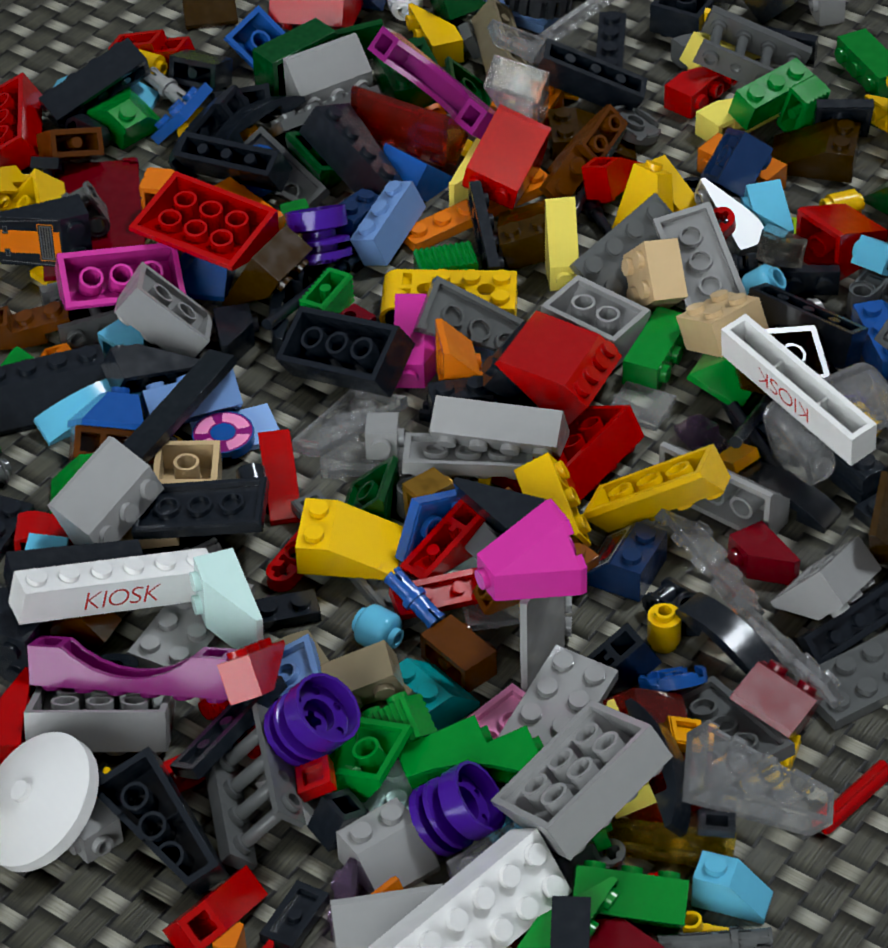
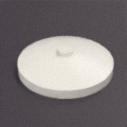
M48 732L37 735L17 747L1 763L0 866L15 872H29L40 869L60 857L75 842L86 826L97 798L99 772L96 759L91 750L73 736L62 732Z

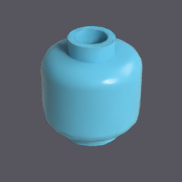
M763 264L746 273L741 280L747 295L750 288L763 283L771 284L784 291L786 287V278L782 271L768 264Z
M372 604L361 608L352 621L354 638L358 644L364 647L385 640L391 648L395 649L403 640L404 631L402 630L400 616L381 605Z

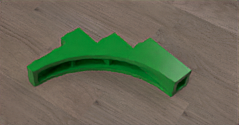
M475 715L406 744L398 757L412 789L425 784L433 778L440 777L443 772L466 760L479 764L495 782L507 784L544 746L539 736L532 738L527 725L493 740L488 726L485 725L480 728ZM611 823L601 829L591 839L598 852L612 847L607 835L608 832L613 831Z

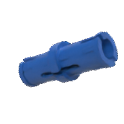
M400 567L394 569L395 574L391 571L385 577L384 583L403 601L402 606L406 610L411 609L427 626V629L445 618V614L428 599L426 590L423 587H417Z

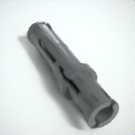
M731 926L729 930L657 934L658 943L665 948H773L771 927L738 930L737 926Z

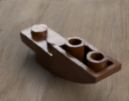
M607 104L573 137L547 169L550 174L539 190L548 199L553 197H571L583 181L581 167L594 157H605L628 125V122L611 104Z
M53 301L47 305L25 309L15 314L11 313L8 306L1 307L0 350L14 349L16 346L27 348L49 343V333L58 331L57 325L73 321V310H65L62 301Z

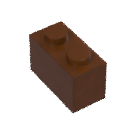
M101 127L53 129L36 134L39 157L60 158L62 161L92 159L105 155Z
M452 614L420 634L421 658L428 663L435 664L467 692H471L497 675V652L490 642L481 639L468 624L460 622Z

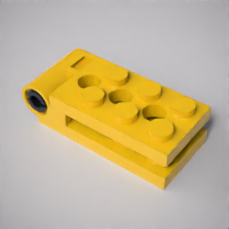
M394 269L387 272L384 276L379 320L382 323L394 325L395 294H427L431 282L436 276L517 316V271Z

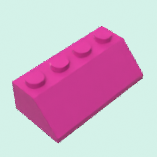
M161 243L57 253L55 274L59 297L65 310L116 305L118 297L141 262H144L186 294L178 250Z

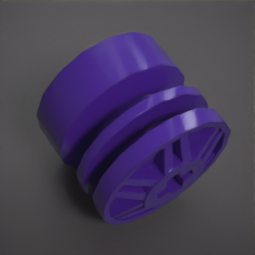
M345 204L306 208L285 213L286 225L296 234H301V238L313 248L306 258L310 262L308 265L332 263L353 254L351 246L338 247V243L351 239L348 234H336V228L348 224Z
M312 673L270 705L264 716V731L267 742L275 754L286 763L298 767L327 754L329 756L337 748L354 737L360 727L361 712L355 696L338 678L325 673Z
M468 760L443 772L440 777L433 778L413 789L409 796V812L419 837L432 851L446 857L472 845L474 841L485 838L501 829L505 823L506 815L490 801L500 791L496 782L479 764Z

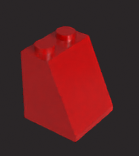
M500 104L466 167L462 186L469 189L470 181H481L483 192H488L490 200L513 210L541 167L552 128Z
M846 203L803 206L797 210L795 236L797 251L794 256L808 265H840L841 281L863 268L850 263L853 257V246L860 239L861 234L887 242L888 230Z

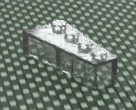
M494 54L483 87L498 108L501 104L543 124L549 102V72Z
M709 719L687 733L683 802L715 811L736 813V816L809 837L833 825L834 790L796 768L788 769L777 762V757L768 752L762 754L747 745L748 741L736 734L730 736L719 730L720 725Z

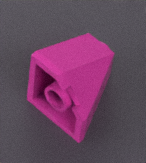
M395 294L394 325L400 326L415 343L396 388H425L427 383L437 373L435 336L413 331L427 294Z
M551 498L545 500L477 553V570L474 572L476 582L481 590L486 589L494 601L576 596L587 593V565L582 554L576 555L575 545L569 536L574 534L571 523Z

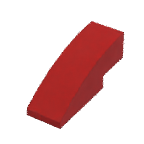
M163 29L119 34L108 48L110 50L115 43L121 42L128 37L138 49L164 56L168 66L167 69H169V55L185 49L195 50L189 36L167 38Z
M290 429L259 432L258 440L261 463L265 467L266 477H268L270 484L267 499L270 525L300 522L299 518L291 510V501L300 498Z

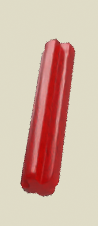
M879 760L816 817V828L826 835L831 834L888 781V764L884 760Z

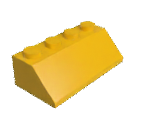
M713 443L599 485L583 515L587 521L609 533L649 519V521L657 520L668 511L676 508L678 511L688 509L696 501L704 498L714 500L724 494L731 476Z

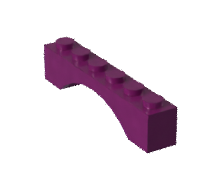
M382 26L367 49L432 97L469 134L481 139L495 111L405 37Z
M41 635L27 645L29 685L42 686V689L46 691L73 688L77 693H91L95 690L107 691V694L111 696L140 693L142 698H156L160 695L173 696V699L178 701L206 698V701L209 703H223L228 700L217 665L227 661L226 654L237 649L203 647L191 657L176 664L160 668L139 669L121 666L105 660L86 649L73 637Z

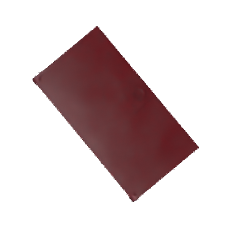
M136 157L123 158V160L67 164L64 165V174H55L56 179L64 182L65 192L68 194L83 187V183L89 181L106 204L110 219V230L103 237H91L93 250L145 245L144 236L129 231V225L142 211L139 191V160ZM43 266L44 282L57 281L55 267Z

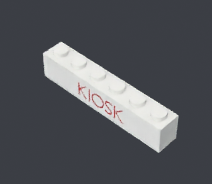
M746 313L721 329L722 356L850 466L876 450L877 423Z
M206 548L14 571L8 602L19 625L191 602V596L196 595V592L192 589L189 573L194 571L193 557L208 554Z

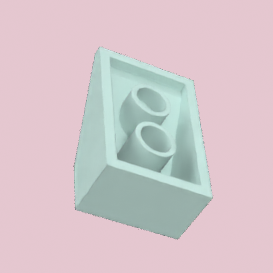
M229 548L193 557L194 571L190 572L189 576L192 589L196 592V595L191 596V602L195 615L201 614L206 628L237 650L264 639L263 618L234 549Z

